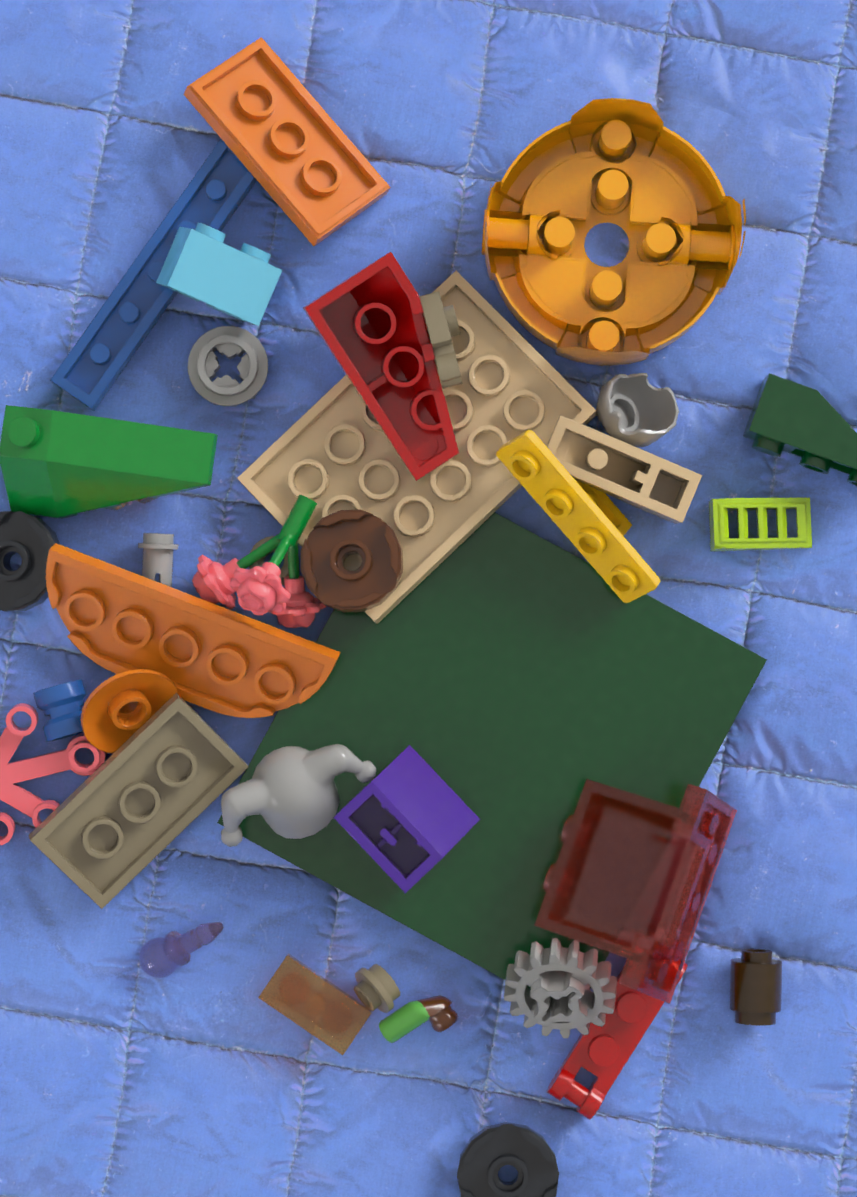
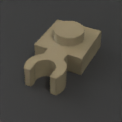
M439 291L419 296L442 388L462 384L461 374L451 338L460 335L454 306L443 307Z

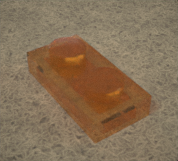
M289 953L258 997L341 1055H344L372 1013L362 1003Z

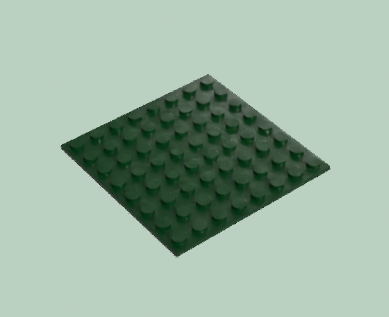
M494 512L378 624L365 612H341L336 609L332 611L316 643L341 652L333 670L324 684L308 700L302 704L297 703L277 712L248 765L249 767L239 782L240 784L252 779L255 768L263 757L273 750L285 746H299L313 751L329 745L342 744L361 761H371L376 767V777L410 745L480 820L407 893L403 892L334 818L316 834L301 839H289L276 834L261 814L247 816L242 820L239 828H241L244 838L504 980L506 979L508 964L515 963V956L519 950L530 955L531 945L536 941L544 949L550 948L552 938H558L563 948H569L574 940L579 941V951L584 954L595 948L598 950L597 963L604 962L767 659L647 594L629 603H624L591 564ZM349 772L337 775L334 781L338 789L340 803L336 815L371 781L360 782L354 773ZM221 815L217 823L224 826L223 818Z

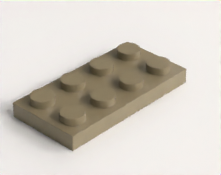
M176 693L29 834V839L102 909L249 766Z

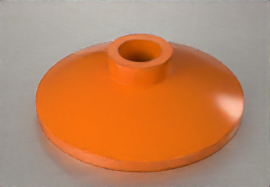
M149 669L129 670L108 678L93 690L83 706L81 727L85 737L95 748L113 754L176 693L179 695L177 688L167 676Z

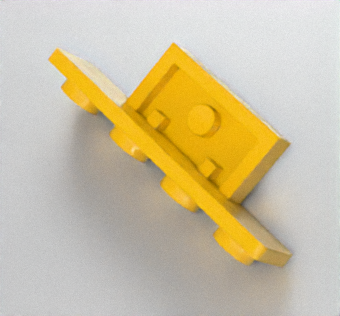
M532 430L523 432L500 447L496 452L500 461L624 603H629L657 588L661 582L660 578L624 537L632 524L604 492L574 479Z

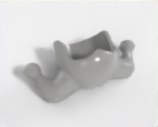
M342 744L329 745L313 751L299 746H285L275 749L264 756L259 762L252 779L230 788L222 795L221 811L224 828L221 830L222 843L229 847L237 846L243 839L242 830L239 828L240 823L247 816L261 814L272 830L282 837L301 839L314 835L325 828L337 813L340 801L334 778L339 774L349 772L354 773L360 782H368L375 777L376 767L371 761H361Z

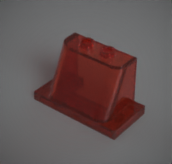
M586 779L575 813L569 816L562 830L563 846L557 863H554L547 872L544 883L546 894L534 926L625 959L626 963L618 984L670 1004L737 810L707 789L691 784L687 785L680 808Z

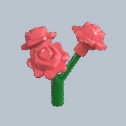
M299 495L280 533L240 560L233 558L225 565L212 561L203 554L199 556L198 572L194 575L192 582L200 597L214 604H225L227 608L233 609L236 607V596L234 594L236 591L238 604L243 610L251 611L254 615L263 616L268 612L277 616L278 624L286 628L309 627L315 619V614L320 612L321 609L326 608V605L305 591L304 577L299 576L298 541L317 503L303 495ZM276 549L269 562H264L261 567L255 566L251 569H246ZM288 551L289 576L284 577L283 588L279 577L281 574L279 566Z

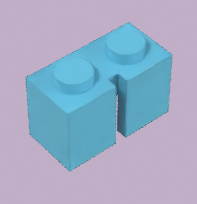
M199 222L195 230L179 227L156 283L196 301H202L207 306L243 322L259 326L282 272L281 269L268 264L271 255L246 243H243L241 250L223 243L226 237L225 233Z

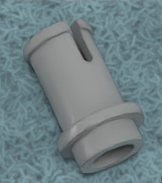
M143 533V543H138V548H143L142 576L155 581V575L159 573V583L172 587L173 550H178L179 544H174V534Z

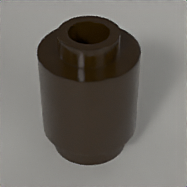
M742 949L741 958L731 959L730 1009L735 1011V1022L744 1025L760 1026L776 1024V1013L781 1011L782 961L772 959L771 950Z

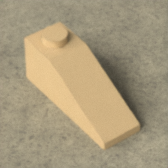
M562 415L559 416L547 448L574 479L674 524L683 523L702 478L701 474Z

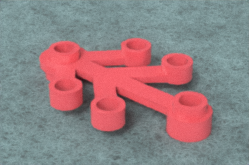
M20 703L13 706L7 714L6 728L0 736V800L31 817L33 825L37 828L42 823L39 812L43 809H52L54 811L60 804L54 800L44 801L15 783L67 770H72L74 773L82 776L92 775L105 762L107 753L90 744L83 732L75 735L64 750L8 763L23 737L31 734L38 724L39 718L36 709L29 704ZM19 711L26 712L31 717V725L27 728L16 726L13 721L14 714ZM80 748H87L92 751L94 761L90 764H82L76 759L75 753ZM0 812V821L4 822L8 827V833L0 836V845H4L10 841L15 832V822L9 814Z

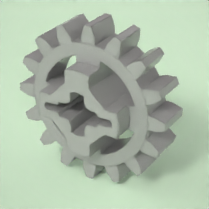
M552 938L550 948L546 949L536 941L531 945L530 955L519 950L515 956V963L508 964L504 1000L511 1002L510 1014L512 1016L525 1015L523 1026L526 1028H530L537 1023L542 1026V1035L548 1036L552 1029H559L563 1038H569L570 1029L577 1028L585 1036L589 1034L590 1022L602 1027L605 1025L606 1013L613 1014L617 977L611 976L612 964L609 961L597 963L598 950L595 948L587 951L585 954L580 952L579 941L576 940L570 944L569 948H563L558 938Z

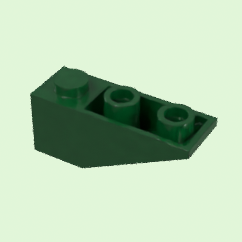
M769 373L761 383L743 437L754 440L752 448L765 454L780 457L782 451L799 456L801 457L799 464L807 469L828 474L830 468L849 474L847 482L857 486V433L817 390Z

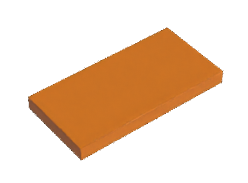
M262 37L188 85L185 90L184 96L313 246L319 244L380 200L390 189L386 181Z

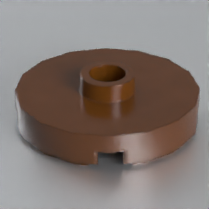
M361 509L339 510L323 517L313 527L314 529L309 533L307 540L305 539L301 549V573L308 589L324 605L341 612H364L382 604L396 590L403 573V550L394 530L381 518ZM349 555H360L362 563L357 570L349 571L345 569L344 562Z

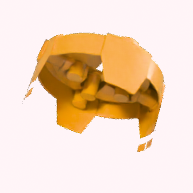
M606 98L592 100L572 115L570 121L558 125L539 136L517 156L502 180L496 182L492 188L490 187L491 191L488 196L487 209H484L482 255H485L489 280L495 282L499 294L509 311L529 333L555 349L556 355L590 365L612 366L643 361L647 359L649 354L663 349L687 333L703 316L715 296L720 295L725 288L738 260L741 245V205L732 197L725 195L718 177L705 158L688 141L664 127L662 119L650 103L632 99ZM743 199L742 202H743L744 225H745V224H746V210H745V199ZM600 223L616 224L627 234L629 240L628 253L624 260L615 266H599L593 263L585 252L584 242L587 233L591 228ZM744 231V233H743V242H742V247H741L740 256H741V253H742L743 243H744V239H745V231Z

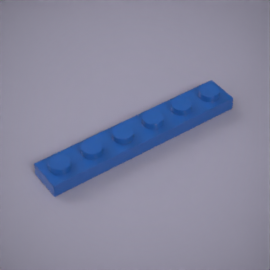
M222 139L219 140L50 379L55 385L93 411H95L178 293L157 284L156 281L179 227L195 230L199 222L222 231L257 181Z

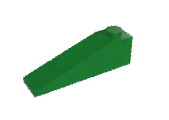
M6 405L0 441V465L10 509L13 512L21 511L35 516L63 519L78 515L77 513L98 508L107 509L121 506V503L148 497L157 498L210 486L218 435L55 410Z

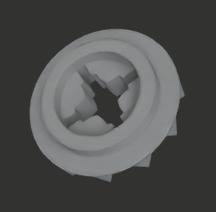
M221 326L211 329L195 342L188 358L190 381L195 390L214 405L236 407L241 403L254 399L267 380L268 358L261 342L245 329L235 326ZM216 350L228 359H233L236 356L240 357L246 353L241 358L242 361L237 365L240 373L239 376L243 380L240 384L236 379H232L228 375L221 378L217 377L213 382L211 381L216 376L215 373L220 369L217 361L218 358L214 354Z

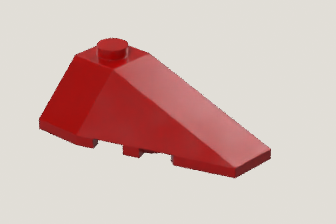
M392 252L387 253L303 307L329 350L416 481L459 454L445 395L442 391L432 344L429 340L420 297Z

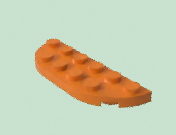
M55 543L49 549L46 564L48 597L52 609H57L63 623L70 632L67 636L70 641L93 662L115 674L135 669H149L160 672L174 683L179 696L183 700L208 710L233 717L261 718L273 716L274 712L289 708L297 703L302 704L324 684L341 653Z

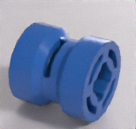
M82 679L55 685L33 693L37 708L42 710L45 716H50V720L46 721L43 726L47 742L83 733L81 727L82 711L80 707L84 706L83 699L86 696V691Z

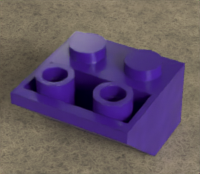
M410 745L333 817L404 893H407L480 820Z

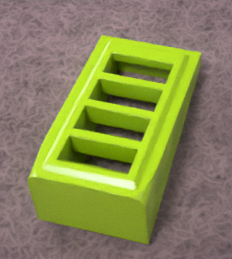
M810 497L711 499L709 501L710 552L812 548ZM786 509H796L797 538H787ZM748 510H756L757 538H748ZM767 510H776L777 538H768ZM728 511H737L738 538H729Z

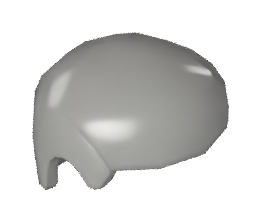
M646 373L617 374L601 387L596 408L598 420L611 437L635 447H645L657 441L676 426L679 409L674 393L670 388L653 387L648 382V374Z

